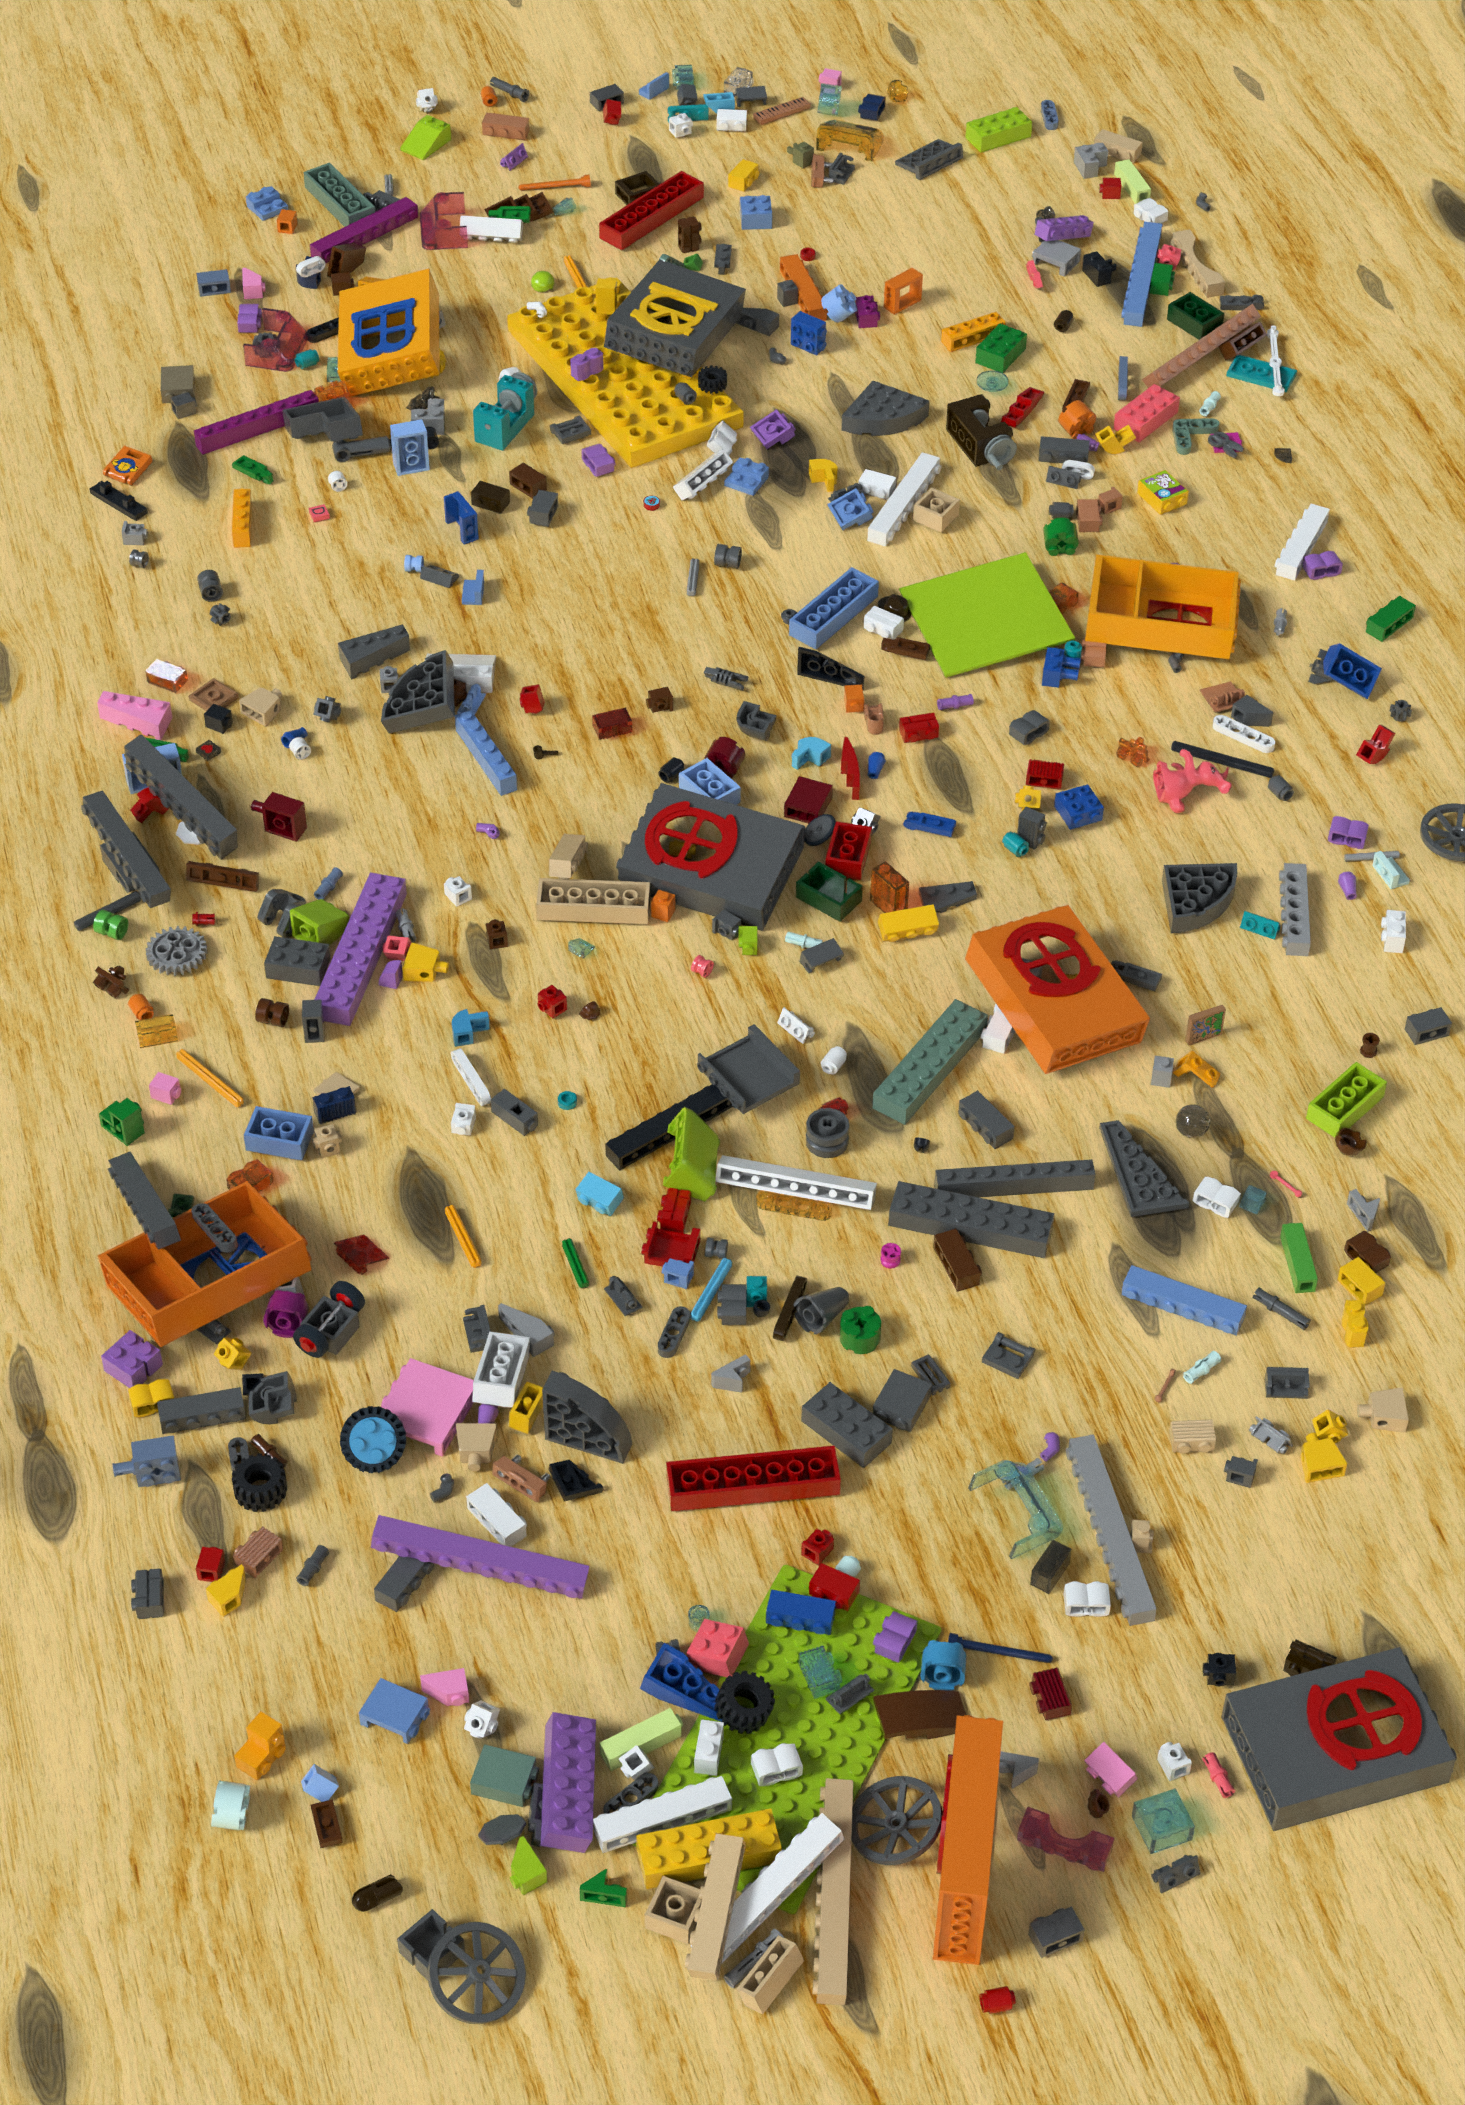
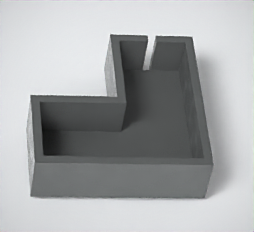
M346 397L282 410L285 428L291 437L295 439H301L305 435L315 436L320 434V432H325L331 442L337 443L343 441V439H356L358 436L363 435L360 416Z

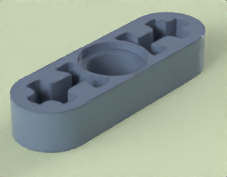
M1044 100L1041 102V113L1045 128L1056 130L1059 120L1055 104L1051 100Z

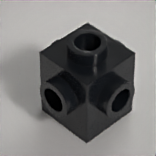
M1208 1654L1207 1662L1203 1663L1202 1666L1203 1676H1207V1685L1218 1687L1234 1685L1236 1678L1235 1654Z

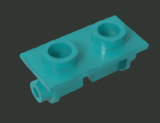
M1244 911L1240 928L1275 940L1281 925L1274 920Z

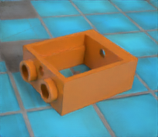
M910 268L886 281L884 308L895 315L921 301L923 274L914 268ZM910 285L909 292L900 297V290Z

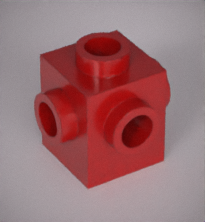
M550 985L538 993L537 1005L542 1012H545L553 1019L567 1010V997L560 989Z

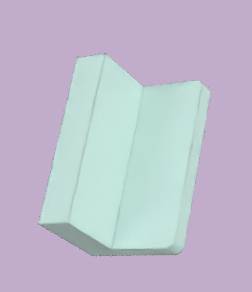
M1382 851L1375 852L1372 866L1390 889L1409 884V878L1392 857L1387 858Z

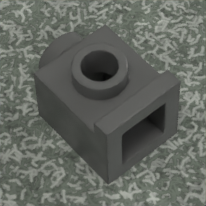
M724 909L712 919V933L716 934L718 932L730 940L739 936L740 918Z
M1232 1456L1231 1461H1226L1224 1472L1227 1473L1226 1481L1251 1488L1258 1459H1254L1252 1462L1244 1458Z

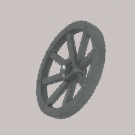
M1443 804L1434 807L1423 817L1420 835L1424 844L1435 854L1449 860L1465 861V852H1460V846H1465V828L1462 827L1465 804ZM1458 812L1456 826H1451L1444 817V813ZM1437 817L1447 831L1428 824L1433 818ZM1428 831L1446 838L1433 841ZM1451 843L1454 846V851L1441 846Z
M895 1776L880 1780L868 1787L857 1798L852 1807V1843L863 1857L877 1864L899 1865L912 1861L926 1852L937 1839L941 1830L943 1815L941 1803L934 1790L919 1779L908 1776ZM899 1787L897 1808L891 1811L879 1794L888 1789ZM907 1787L922 1792L924 1795L904 1813ZM874 1799L886 1817L881 1819L861 1815L868 1802ZM931 1801L933 1818L911 1820ZM858 1823L884 1827V1829L860 1840ZM930 1827L919 1843L908 1832V1829ZM890 1835L884 1854L872 1851L867 1847ZM903 1836L912 1848L893 1854L898 1837Z
M468 1922L452 1928L438 1940L429 1957L427 1975L434 1999L448 2015L464 2023L486 2024L503 2017L516 2005L524 1989L526 1971L519 1947L506 1932L488 1923ZM472 1932L474 1960L451 1939L460 1934ZM480 1933H485L500 1941L486 1959L482 1957ZM444 1947H447L462 1960L467 1967L438 1968L439 1958ZM506 1948L512 1957L515 1969L491 1967L490 1964ZM477 1967L481 1968L482 1974L477 1972ZM466 1975L467 1979L447 1999L441 1989L438 1976ZM490 1976L515 1977L514 1988L509 1999ZM483 1982L502 2004L501 2008L486 2014H482ZM471 1984L475 1985L474 2014L465 2012L453 2005Z

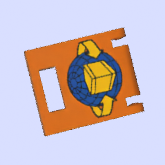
M124 445L104 468L103 475L122 483L127 482L128 485L132 486L153 462L152 456Z

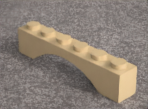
M1189 229L1173 232L1171 246L1181 249L1180 259L1188 269L1189 274L1194 278L1195 283L1200 287V291L1203 292L1206 298L1224 295L1225 281L1220 273L1207 268L1196 258L1194 254L1196 237Z

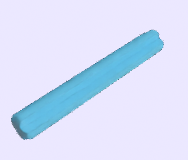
M723 1258L690 1313L692 1320L696 1322L701 1320L732 1267L730 1259Z

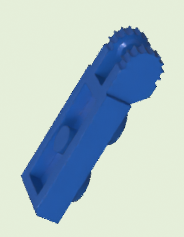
M913 811L907 813V819L903 823V826L910 830L917 829L952 837L956 827V820Z

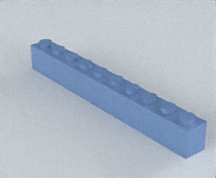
M1144 221L1143 227H1140L1121 318H1124L1123 325L1139 327L1143 325L1152 273L1161 239V223Z

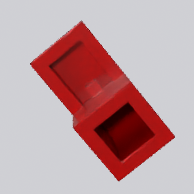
M1378 725L1371 740L1363 741L1356 756L1369 764H1377L1390 751L1388 747L1396 733L1383 725Z
M149 787L137 794L139 800L130 811L138 822L143 823L153 811L164 815L169 807L166 808L162 804L161 799L158 796H154L150 792Z

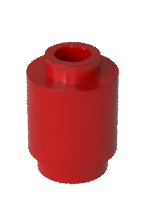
M1008 1986L988 1989L984 1993L979 1994L983 2013L994 2014L1012 2010V2005L1016 2004L1014 1991L1009 1990Z

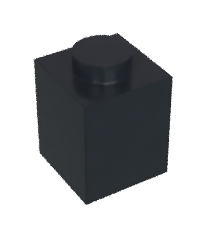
M214 703L204 713L205 727L224 734L233 724L231 710Z

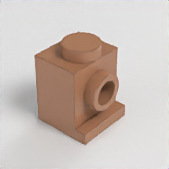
M1111 487V490L1099 494L1097 502L1098 505H1101L1102 513L1105 515L1121 509L1123 496L1115 487Z

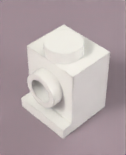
M460 876L456 878L450 877L444 883V893L456 907L472 900L471 886L467 885Z
M455 1104V1111L451 1120L452 1133L471 1136L476 1120L475 1105Z
M1167 1742L1163 1744L1158 1752L1157 1760L1168 1780L1172 1781L1190 1774L1192 1762L1187 1758L1180 1743L1173 1745L1172 1742Z

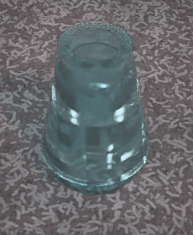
M570 197L565 198L552 207L557 216L573 212L576 209V205Z

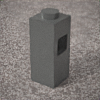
M503 1089L491 1098V1112L523 1136L527 1135L530 1131H534L538 1126L537 1112L506 1089Z

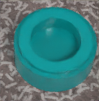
M564 1091L558 1095V1106L561 1109L571 1110L576 1107L577 1096L575 1093Z

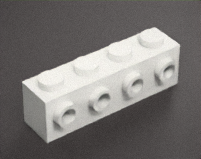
M461 216L459 234L463 239L472 240L473 237L481 241H487V239H493L496 242L509 240L508 242L511 243L522 241V220Z
M722 449L710 456L675 484L673 488L681 500L686 498L690 500L697 495L696 492L698 490L702 491L705 489L708 482L711 483L716 480L718 474L721 475L728 470L727 467L733 461L725 449Z

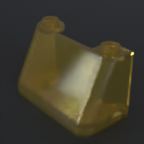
M830 120L821 123L817 128L816 150L824 151L827 145H832V141L859 146V153L863 152L865 154V160L873 162L883 144L884 136L882 131L877 128L839 120Z

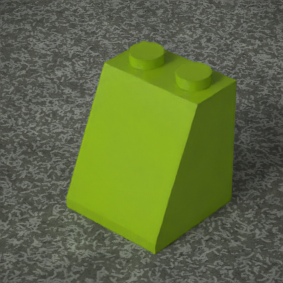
M323 899L301 905L290 910L292 935L297 940L324 943L330 946L343 935L349 922V915Z

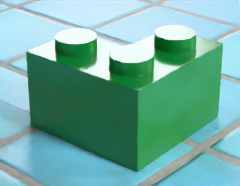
M128 1098L120 1103L115 1101L99 1113L101 1127L128 1146L145 1133L144 1121L141 1115L142 1109L137 1102H132Z

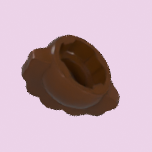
M592 1001L582 1008L579 1015L583 1019L594 1020L600 1015V1008L595 1001Z
M1094 1789L1090 1792L1088 1798V1810L1094 1818H1101L1103 1814L1108 1812L1110 1804L1104 1794L1098 1789Z

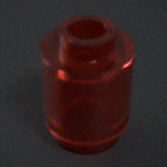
M840 1097L828 1101L818 1108V1110L821 1108L836 1109L847 1115V1110L849 1109L846 1100H842Z

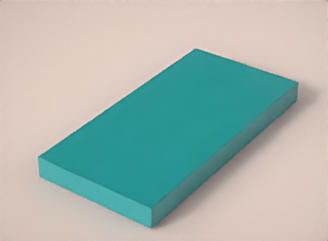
M1237 355L1226 374L1227 377L1271 389L1275 387L1273 367L1269 365V362L1247 356ZM1280 366L1281 384L1285 389L1284 392L1287 393L1297 375V370Z

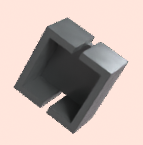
M432 1909L397 1938L399 1953L412 1966L415 1965L416 1970L427 1981L430 1954L438 1940L451 1930L452 1927H447V1922ZM460 1935L451 1939L465 1952L464 1939ZM444 1947L439 1958L438 1968H448L459 1958L447 1947Z

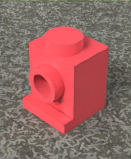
M387 936V940L383 944V953L387 959L405 961L412 942L407 937Z

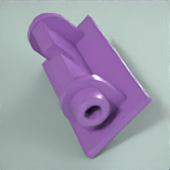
M521 143L502 158L500 165L508 167L509 171H511L525 160L528 155L524 144Z

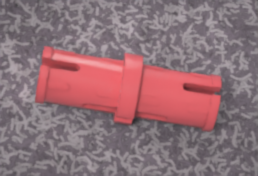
M1215 1752L1206 1754L1202 1760L1211 1774L1212 1782H1215L1223 1798L1232 1796L1235 1793V1789L1229 1781L1227 1770L1221 1766Z

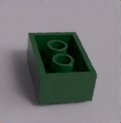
M1189 292L1168 305L1167 320L1200 340L1223 324L1224 312Z

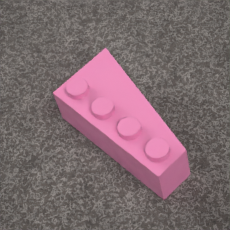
M103 691L97 702L101 719L117 725H126L127 729L132 731L134 729L139 730L146 736H155L156 740L162 739L172 720L170 702Z

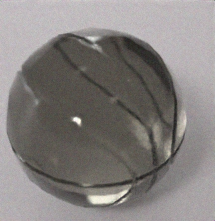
M1187 1105L1182 1107L1177 1113L1176 1127L1183 1136L1192 1139L1198 1138L1208 1131L1210 1116L1199 1105Z

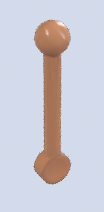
M1175 1369L1170 1370L1161 1391L1155 1396L1156 1402L1159 1403L1163 1400L1162 1396L1175 1375Z

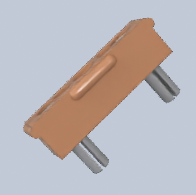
M813 154L811 162V187L822 188L823 182L833 183L834 181L833 178L824 177V167L830 168L832 163L824 162V156Z
M503 1455L497 1462H493V1476L534 1502H539L540 1498L546 1493V1485L550 1479V1474L545 1473L539 1478L518 1465L522 1459L520 1455H515L511 1460Z

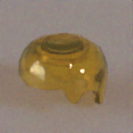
M892 80L888 85L887 94L893 102H905L908 97V88L906 85L901 84V80Z

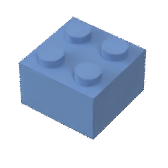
M770 196L740 197L742 230L772 229Z

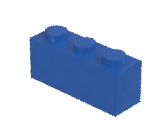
M771 1589L766 1610V1623L776 1627L784 1626L799 1631L806 1630L816 1634L831 1635L836 1601Z

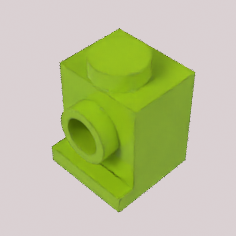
M739 926V948H742V955H757V926Z

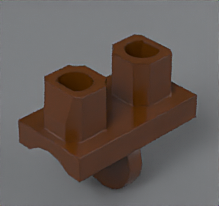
M99 966L96 968L95 972L98 975L93 984L97 988L103 990L109 983L110 986L106 992L113 998H116L121 992L127 994L129 989L121 981L126 979L123 967H110V973Z

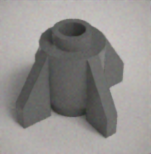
M1320 649L1317 657L1321 659H1316L1313 664H1310L1309 667L1312 668L1311 672L1314 674L1310 675L1308 682L1318 684L1332 680L1324 674L1323 660L1327 651Z

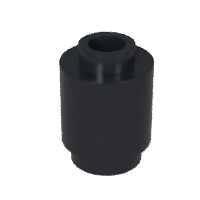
M673 757L660 768L658 772L659 777L666 783L673 781L679 776L680 772L685 770L684 763L681 759Z

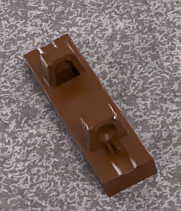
M188 861L186 864L187 881L257 892L259 889V872Z

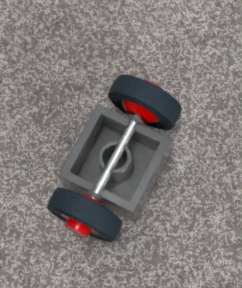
M346 1281L336 1282L330 1289L331 1299L323 1296L294 1332L293 1339L296 1345L307 1355L320 1358L327 1351L337 1355L360 1327L358 1312L364 1307L365 1299L354 1285Z

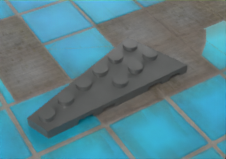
M1119 1120L1100 1123L1099 1129L1131 1217L1187 1209L1189 1207V1202L1179 1195V1191L1175 1186L1172 1187L1167 1181V1176L1150 1157L1145 1155L1144 1149L1134 1142L1132 1135Z

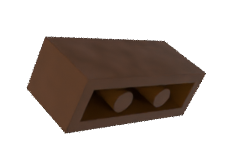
M1257 322L1218 347L1224 359L1228 360L1266 337L1267 333L1262 323Z
M957 1229L934 1235L933 1248L956 1291L959 1292L978 1286L982 1271L980 1266L974 1262L972 1251L967 1249L963 1235H960Z

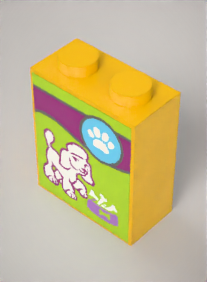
M1166 470L1143 478L1138 482L1137 494L1160 515L1187 504L1189 491Z

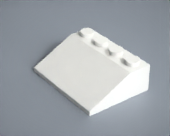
M449 654L453 661L454 679L466 683L467 692L471 690L472 685L479 684L482 693H492L496 655Z

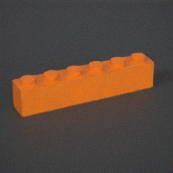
M798 254L780 257V272L785 281L792 280L797 286L798 305L802 312L823 321L827 320L828 310L823 308L821 302L823 296L819 294L818 287L814 285L813 278L809 276L808 269L804 267L803 260H800Z

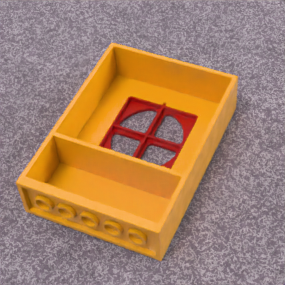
M1096 554L1085 641L1230 659V653H1234L1235 639L1238 632L1241 579H1238L1239 572ZM1162 610H1177V619L1152 616ZM1183 612H1193L1204 618L1207 623L1183 620Z

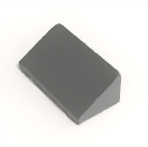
M433 565L423 566L420 578L447 588H450L459 577L458 573Z

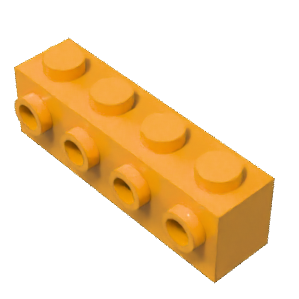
M993 312L942 329L941 342L950 352L982 342L999 323L1006 325V321L997 312Z

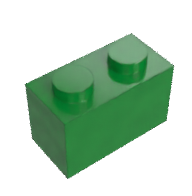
M1154 264L1150 294L1168 296L1169 290L1173 288L1175 272L1172 271L1173 265Z

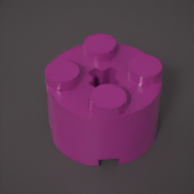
M276 1290L270 1297L263 1318L265 1327L272 1329V1333L276 1336L292 1338L300 1323L308 1315L309 1306L306 1302V1297L301 1293Z

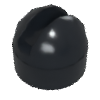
M919 1137L914 1139V1149L917 1152L919 1148L922 1149V1153L928 1150L930 1140Z
M761 1299L757 1300L753 1307V1312L757 1317L767 1316L770 1310V1304L766 1300Z

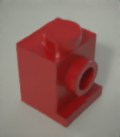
M816 1528L809 1538L802 1542L801 1555L819 1566L834 1549L833 1535L828 1530L824 1529L821 1531Z

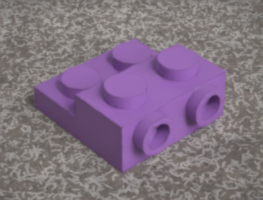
M777 409L750 427L753 434L766 449L779 441L781 444H784L795 436L793 424L791 422L787 423L788 419L783 413L780 414Z

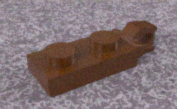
M883 637L881 650L926 660L930 651V644L897 637V639Z

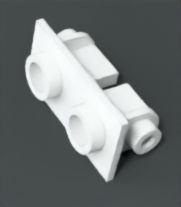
M783 1007L777 1023L804 1044L807 1037L812 1038L814 1036V1029L803 1023L793 1011Z

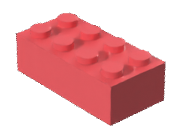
M1153 384L1115 413L1113 429L1119 431L1129 424L1136 436L1134 440L1141 442L1178 413L1180 397Z

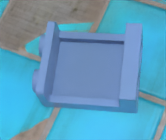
M380 1678L359 1711L360 1725L368 1728L373 1723L401 1735L403 1742L408 1744L411 1738L416 1737L422 1720L425 1721L430 1713L428 1698Z

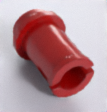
M196 912V914H192V925H215V913L198 914Z

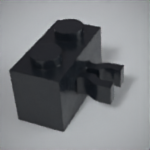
M1096 251L1084 255L1082 271L1099 287L1111 283L1112 271L1116 270L1117 265L1112 264V259L1105 260Z

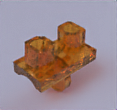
M1138 737L1136 740L1131 739L1130 742L1120 738L1118 741L1119 748L1116 752L1118 758L1125 760L1128 755H1131L1130 762L1136 767H1139L1143 762L1148 763L1150 760L1148 750H1146L1147 745L1143 744L1144 738Z

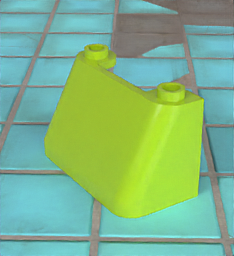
M684 1107L668 1125V1133L676 1136L674 1160L669 1164L671 1174L669 1177H664L663 1186L678 1190H689L691 1197L705 1202L710 1196L714 1195L717 1188L715 1178L717 1150L720 1140L718 1135L693 1110Z

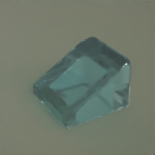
M581 938L568 942L569 951L583 959L595 948L594 945Z
M1249 1185L1239 1207L1258 1214L1265 1203L1267 1193Z

